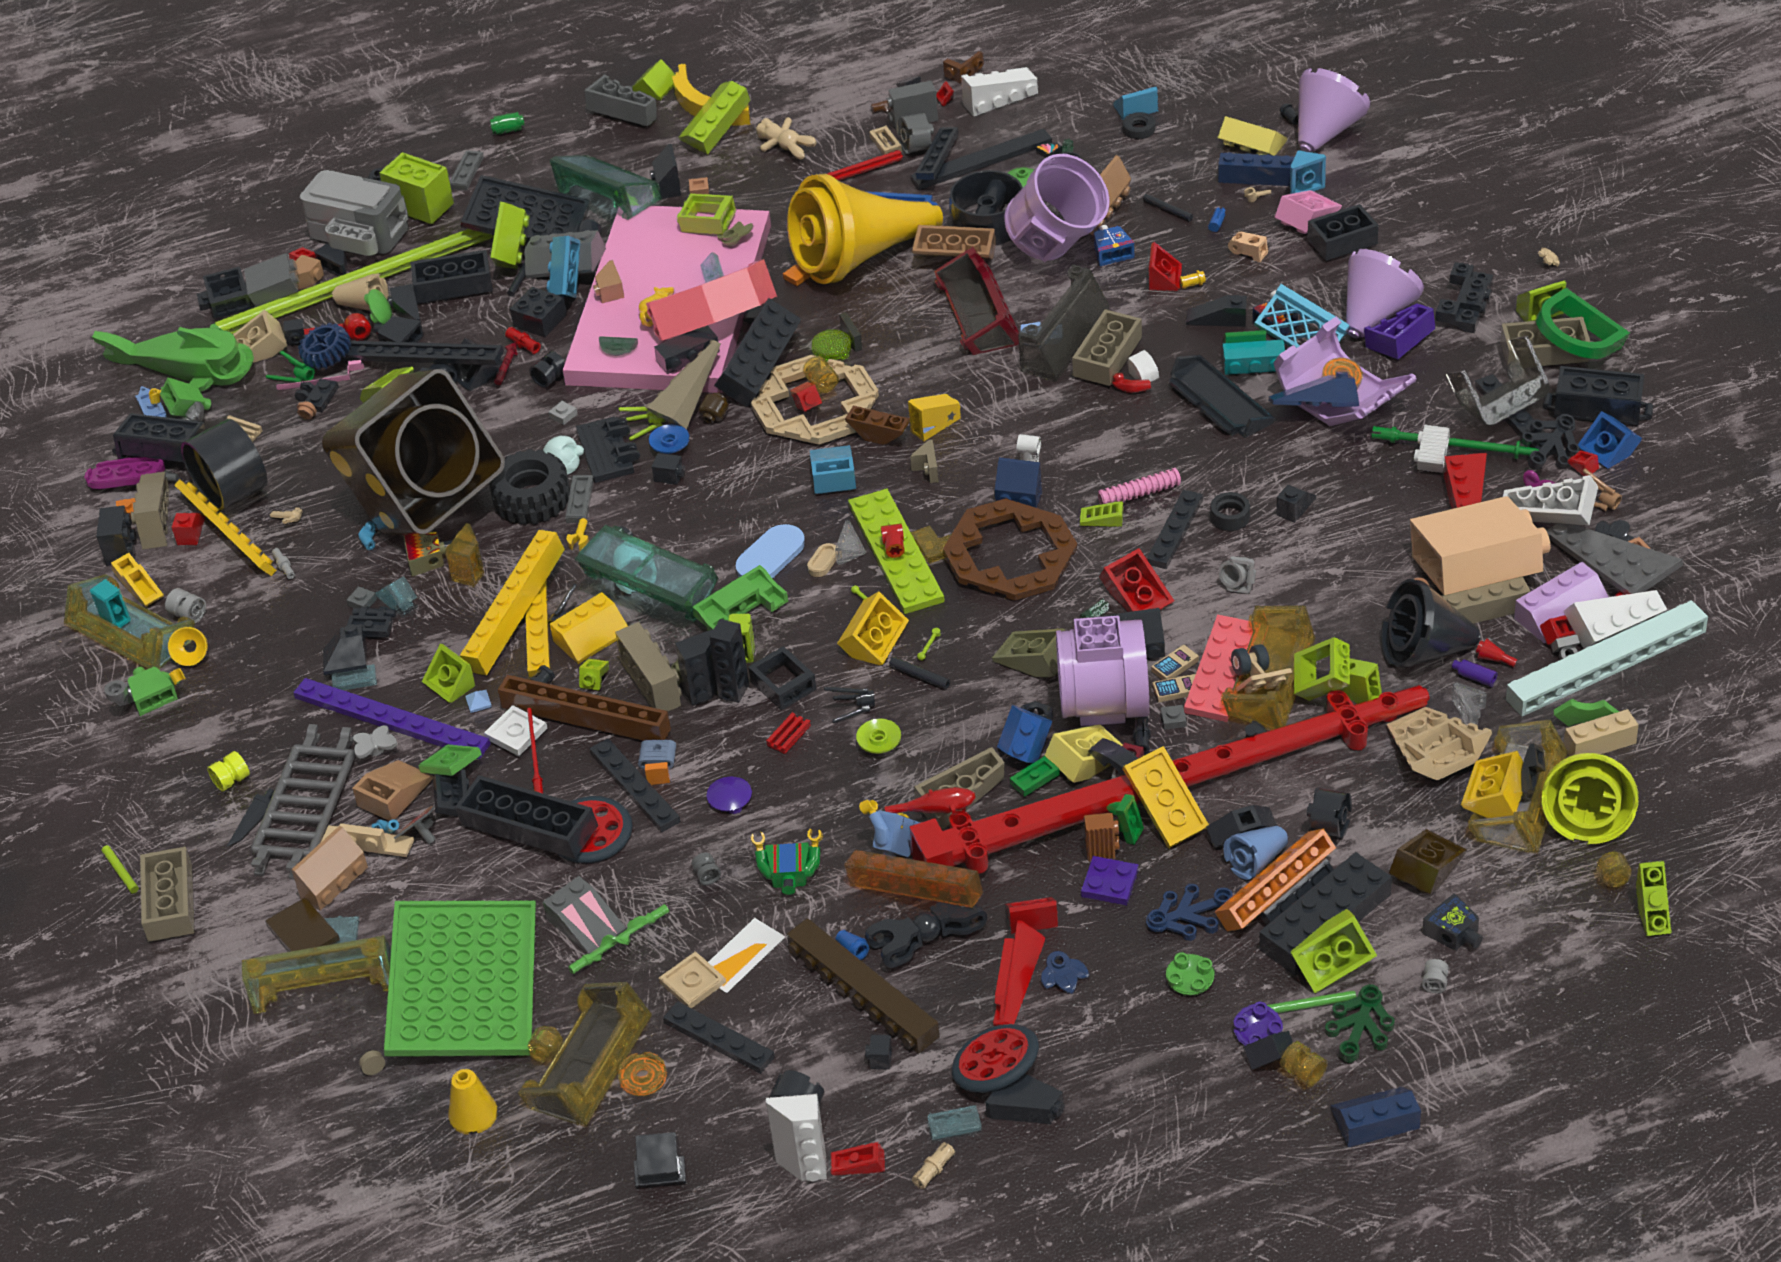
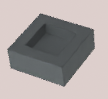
M358 586L346 601L347 605L352 608L370 607L377 599L375 592Z
M1183 705L1161 707L1164 730L1186 727Z

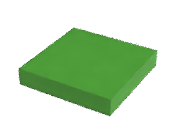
M448 744L418 766L421 773L453 776L482 754L478 747Z

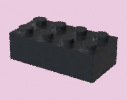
M487 250L411 262L413 288L417 303L493 291Z

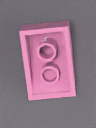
M1308 190L1282 196L1275 218L1281 220L1282 224L1297 228L1298 232L1307 234L1308 220L1339 211L1342 205Z

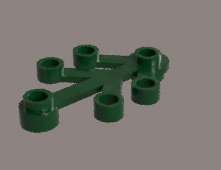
M1365 985L1359 991L1358 997L1343 1003H1335L1332 1007V1015L1339 1020L1329 1021L1325 1025V1034L1331 1038L1337 1037L1340 1034V1030L1354 1025L1349 1040L1343 1041L1339 1049L1341 1059L1347 1063H1352L1359 1057L1360 1047L1358 1043L1364 1027L1373 1038V1047L1376 1050H1385L1388 1046L1387 1036L1381 1033L1369 1014L1371 1009H1373L1380 1019V1029L1385 1032H1390L1394 1029L1395 1019L1382 1006L1383 995L1375 985ZM1361 1006L1359 1012L1346 1017L1347 1011Z

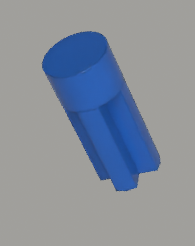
M1217 207L1208 225L1212 232H1217L1220 229L1225 217L1224 208L1220 209Z

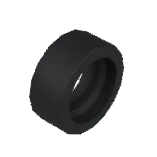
M1226 492L1215 496L1210 504L1211 522L1217 528L1227 531L1239 530L1245 527L1250 520L1249 500L1244 495L1235 492ZM1231 507L1237 508L1242 512L1236 515H1224L1219 511Z

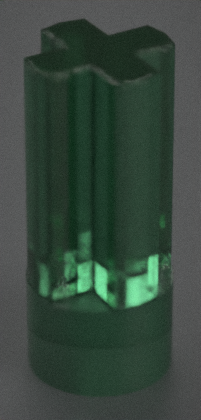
M1071 139L1063 141L1062 153L1073 152L1074 143Z
M1101 599L1081 613L1080 619L1101 616L1110 609L1108 607L1110 605L1109 602Z

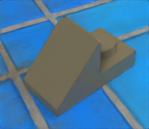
M932 439L917 449L911 455L910 460L912 471L924 470L925 475H929L930 483L938 482V471Z

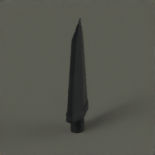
M268 788L264 795L256 794L253 797L252 803L227 846L240 842L264 817L274 793L273 789Z

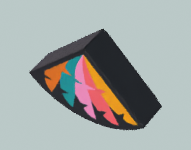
M1044 143L1036 146V152L1046 158L1062 151V145L1056 143Z

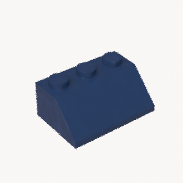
M1404 1087L1331 1105L1333 1115L1348 1147L1420 1129L1421 1109L1413 1092Z

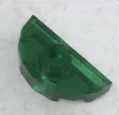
M599 336L601 350L614 356L629 353L638 345L637 338Z

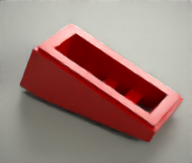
M1566 615L1550 618L1540 625L1547 644H1552L1558 638L1576 635Z

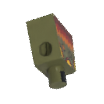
M437 532L404 535L412 576L442 567L444 565L442 555L454 552L452 540L439 542Z

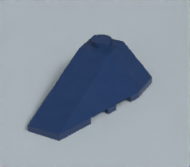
M1338 371L1336 375H1328L1268 397V401L1275 405H1301L1303 401L1305 404L1320 406L1322 402L1332 404V407L1359 406L1355 378L1344 371Z

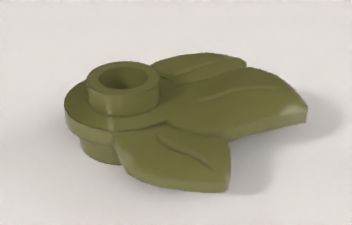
M738 221L731 229H726L723 234H717V237L722 240L724 245L734 246L741 237L751 232L753 223L744 226Z

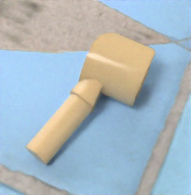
M1249 187L1244 190V194L1249 202H1254L1257 199L1256 197L1271 194V190L1255 192L1254 188Z

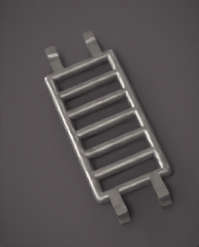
M309 724L303 745L296 744L292 747L251 846L252 853H257L256 858L251 863L252 867H256L255 876L264 877L270 855L292 857V859L288 862L286 870L290 871L289 879L294 880L291 869L321 843L355 758V751L349 749L354 742L353 737L350 736L351 728L342 727L340 740L336 748L315 746L321 738V735L317 733L318 725ZM299 754L345 758L342 765L297 761ZM292 770L338 774L335 782L290 778ZM286 786L332 790L329 798L283 794ZM279 803L325 807L322 815L276 811ZM272 820L318 824L315 832L269 828ZM265 837L311 841L309 849L262 845Z

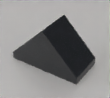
M1289 1031L1272 1034L1243 1046L1251 1070L1297 1055Z

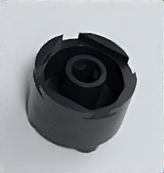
M1317 787L1314 791V801L1309 803L1307 807V817H1311L1309 832L1324 829L1329 837L1343 838L1347 833L1350 819H1347V814L1352 811L1350 793Z
M785 1070L784 1074L779 1073L768 1098L817 1094L818 1104L820 1105L825 1091L818 1082L816 1085L809 1082L811 1077L806 1074Z

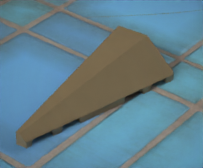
M711 340L710 345L704 351H700L697 354L698 357L693 362L688 363L669 382L670 385L664 391H660L657 394L658 397L652 403H648L645 408L658 418H664L670 424L679 425L687 429L721 343Z

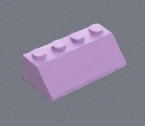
M1581 562L1517 599L1514 619L1545 644L1546 640L1540 629L1542 623L1550 618L1564 616L1563 611L1575 602L1608 598V595L1598 574Z

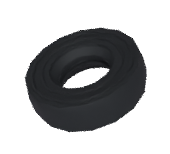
M1132 113L1123 120V132L1129 138H1148L1153 135L1156 129L1155 119L1148 113ZM1136 124H1144V125H1146V126H1144V127H1138V128H1137V127H1133V125H1136Z

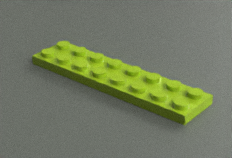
M888 489L849 499V507L903 613L907 614L945 602L938 583ZM902 523L905 552L900 557L892 558L886 554L885 545L882 542L881 526Z

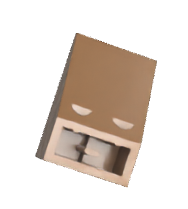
M397 760L366 773L352 789L358 807L390 821L395 820L434 777L428 773H421L419 769Z

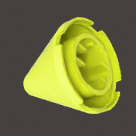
M1595 753L1577 754L1562 760L1549 772L1542 790V808L1551 826L1564 837L1573 841L1578 839L1588 841V844H1599L1617 838L1632 824L1638 808V789L1629 771L1616 760Z

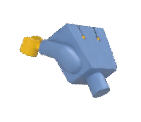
M874 800L861 802L859 804L861 812L865 815L870 813L869 818L875 829L873 847L884 851L883 855L910 856L909 826L920 822L909 819L903 813L895 814L881 810L876 812L878 804Z

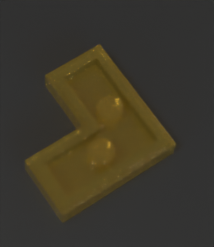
M931 526L911 532L928 563L945 558L943 548L951 534L938 538Z

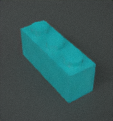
M1284 340L1224 343L1223 364L1225 375L1276 371L1274 361L1279 354L1285 351Z

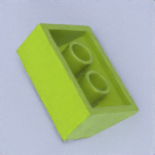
M500 202L490 258L495 266L517 269L518 264L522 263L523 253H520L521 246H524L526 242L524 229L528 227L529 216H527L525 209L505 202Z

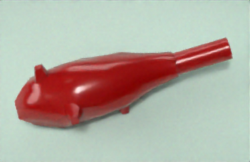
M951 787L934 791L930 789L928 793L907 803L885 806V811L895 814L904 812H923L928 814L954 813L957 810L966 811V808L972 804L976 796L975 792L966 788Z

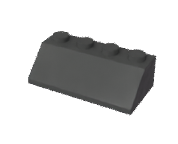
M598 230L543 236L535 235L531 237L525 247L526 278L550 276L548 271V264L552 257L549 249L550 243L553 242V237L571 236L580 240L578 274L594 272L606 250Z

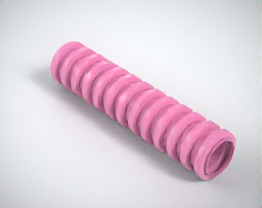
M1172 468L1171 471L1169 469L1165 470V473L1163 471L1159 472V475L1155 473L1153 476L1148 475L1147 478L1142 477L1141 480L1135 479V482L1129 481V483L1125 482L1123 485L1112 486L1110 489L1105 488L1104 491L1099 490L1098 499L1100 505L1119 501L1125 502L1126 499L1128 501L1132 500V497L1136 499L1138 496L1143 497L1144 494L1149 495L1150 492L1156 493V490L1158 492L1162 491V488L1166 490L1168 487L1173 488L1174 485L1179 486L1181 483L1180 474L1176 468Z

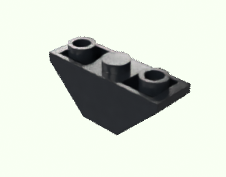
M1250 805L1229 812L1206 826L1205 829L1215 849L1224 846V842L1232 835L1277 826L1270 807Z

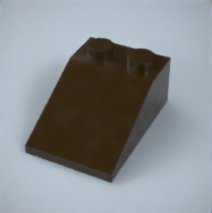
M1425 829L1397 849L1389 874L1395 876L1400 882L1415 886L1422 893L1432 894L1440 888L1466 854L1467 849Z

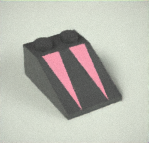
M580 876L543 901L547 920L586 954H590L599 948L605 935L616 937L627 930L596 890Z

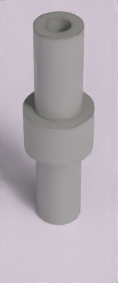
M279 548L273 549L272 554L276 559L279 569L284 571L288 579L294 578L295 573L290 567L291 563L288 558L283 556Z

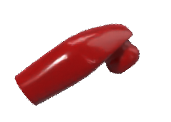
M1122 373L1113 375V386L1122 391L1137 393L1151 389L1149 379L1128 380L1124 379Z

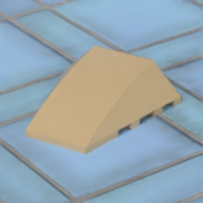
M1428 707L1419 709L1387 724L1389 732L1412 770L1435 780H1439L1474 764L1479 759L1492 735L1490 729L1484 728L1480 730L1476 724H1463L1459 718L1449 719L1447 714Z

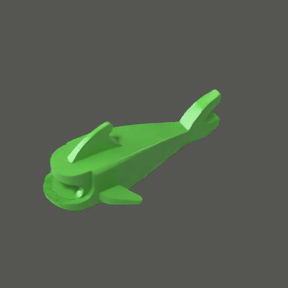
M216 324L210 325V328L186 329L179 327L177 332L165 334L137 344L107 332L95 331L92 336L96 343L106 347L103 353L106 359L119 364H138L179 379L190 381L189 384L198 387L200 392L208 389L212 384L231 385L238 382L249 371L254 360V354L247 345L238 343L232 333L223 331Z

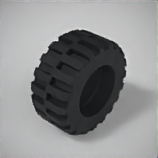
M529 449L526 452L518 451L514 455L506 456L503 471L489 482L496 512L504 519H509L512 523L520 522L521 525H527V523L538 524L539 521L545 522L550 517L557 516L560 513L559 511H562L567 505L566 503H568L570 495L565 465L557 456L555 457L550 452L545 453L543 450L533 451V449ZM530 485H538L533 488L521 489L523 487Z

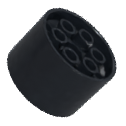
M227 419L181 444L182 457L192 481L198 491L209 499L207 502L214 504L219 509L218 511H222L264 489L268 484L266 469L255 445L244 429L232 419Z

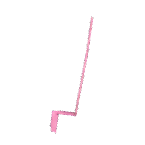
M361 360L349 361L348 375L323 379L337 382L350 380V371L364 369V364H361ZM319 379L304 382H311L313 385H316ZM302 382L279 384L276 387L277 390L298 388Z

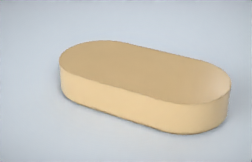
M831 543L821 545L807 564L809 574L814 577L826 575L839 557L838 547Z

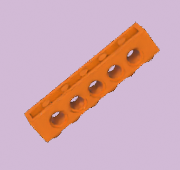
M1319 829L1307 832L1219 907L1215 914L1226 931L1243 929L1330 854L1336 847L1326 831Z

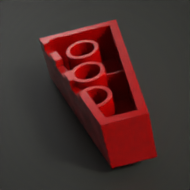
M1487 453L1444 456L1443 476L1451 509L1482 502Z

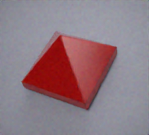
M946 81L936 94V98L942 106H945L954 98V91Z

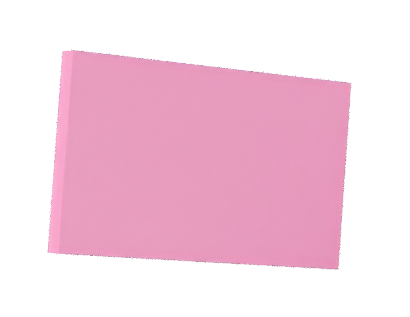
M619 205L605 246L606 250L602 255L596 275L608 261L613 260L622 281L625 298L602 303L600 297H596L593 285H596L594 278L563 368L565 385L665 390L670 385L669 382L683 368L666 374L656 362L654 346L675 337L659 341L654 332V325L646 327L641 323L640 301L652 296L655 293L654 287H674L673 294L736 272L749 266L748 264L761 260L771 228L769 211L736 210L727 229H731L738 221L744 226L753 223V229L750 233L741 237L736 245L729 246L724 245L722 240L718 239L717 234L681 232L680 225L677 223V215L683 207ZM697 212L695 216L714 217L715 213ZM746 311L708 325L718 336V342L721 345L719 347L720 352L715 357L702 392L722 393L714 384L735 351Z

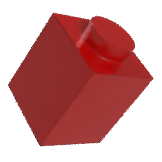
M806 382L790 390L797 409L807 411L822 403L815 384Z

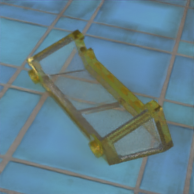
M1551 720L1499 727L1494 743L1495 747L1500 751V755L1518 751L1524 761L1529 745L1535 743L1544 750L1546 771L1537 773L1538 780L1533 797L1523 792L1517 812H1514L1512 816L1487 818L1477 813L1472 814L1471 819L1468 821V827L1478 842L1528 853L1539 851L1548 821L1542 808L1543 785L1549 772L1559 762L1566 759L1568 753Z

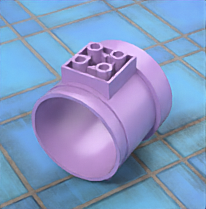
M1068 154L1051 155L1034 169L1028 177L1026 185L1008 204L1004 217L1006 230L1014 244L1027 255L1044 262L1063 256L1080 237L1093 231L1105 218L1109 209L1108 190L1099 173L1084 160ZM1043 200L1052 204L1061 213L1065 221L1054 215L1044 204Z
M1119 616L1074 619V629L1056 631L1062 718L1080 717L1081 726L1125 723V717L1149 716L1148 670L1142 620L1120 621Z

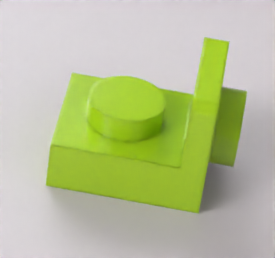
M586 660L579 667L580 688L599 690L601 688V677L609 670V661Z

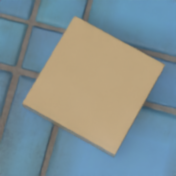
M695 951L660 976L659 982L681 1003L692 1008L724 985L726 979Z

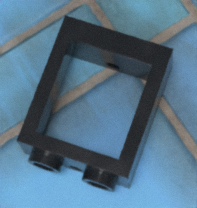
M240 267L203 276L214 318L252 309ZM239 284L242 291L213 297L212 292L220 291L222 287L228 286L231 288L239 286Z
M784 646L748 667L750 682L781 711L817 690L815 674ZM786 665L798 677L778 688L766 675Z

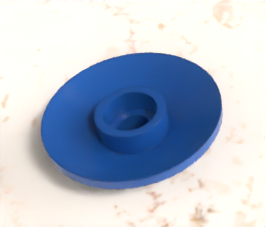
M673 424L658 427L649 436L650 447L659 453L665 454L678 452L689 442L688 431L682 426Z

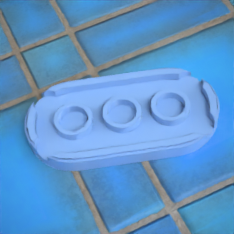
M778 525L770 528L739 556L736 561L738 576L741 577L761 565L773 578L803 550V532L793 525Z

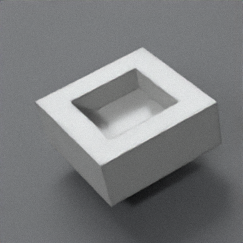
M561 401L548 412L549 418L565 425L577 415V408Z

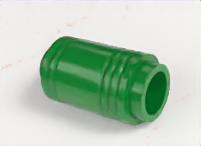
M518 112L494 116L493 119H490L492 132L497 135L522 130L521 126H525L523 115H519Z

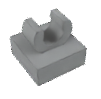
M1578 635L1558 638L1551 644L1553 653L1559 652V658L1562 660L1566 658L1565 651H1569L1571 654L1578 652L1575 647L1580 641Z

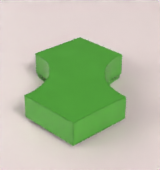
M1571 699L1555 708L1554 716L1570 727L1574 724L1585 723L1619 711L1605 700L1596 703H1581Z

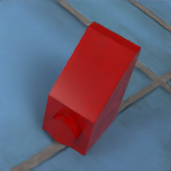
M176 513L172 530L177 545L198 544L206 518L204 514Z

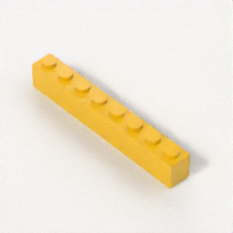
M538 530L461 652L460 657L471 665L472 673L488 674L565 549L556 532Z

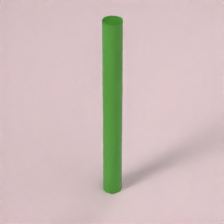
M1354 990L1267 1006L1277 1013L1345 1002L1355 998L1356 993Z

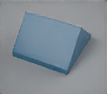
M1157 87L1123 95L1113 102V105L1123 120L1129 114L1136 112L1148 114L1157 112Z
M1297 151L1290 169V194L1308 190L1316 191L1325 187V155Z

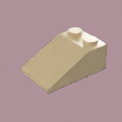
M263 310L233 334L238 343L245 344L252 350L254 354L253 363L271 358L287 346L280 322L266 310Z

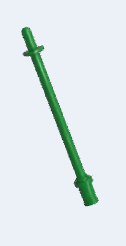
M1373 426L1372 431L1381 432V434L1372 433V439L1388 440L1390 443H1395L1398 440L1418 442V434L1400 432L1397 427L1384 428ZM1449 438L1448 446L1510 453L1514 454L1516 460H1518L1519 455L1530 456L1532 451H1539L1537 448L1520 446V441H1517L1516 446Z

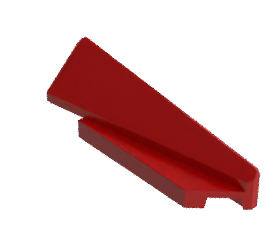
M1017 920L1015 940L1011 938H1005L995 993L996 1010L994 1026L1015 1024L1045 942V937L1020 920Z

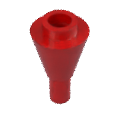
M1488 638L1485 642L1480 641L1476 649V653L1479 654L1478 659L1503 662L1511 667H1514L1518 660L1505 654Z

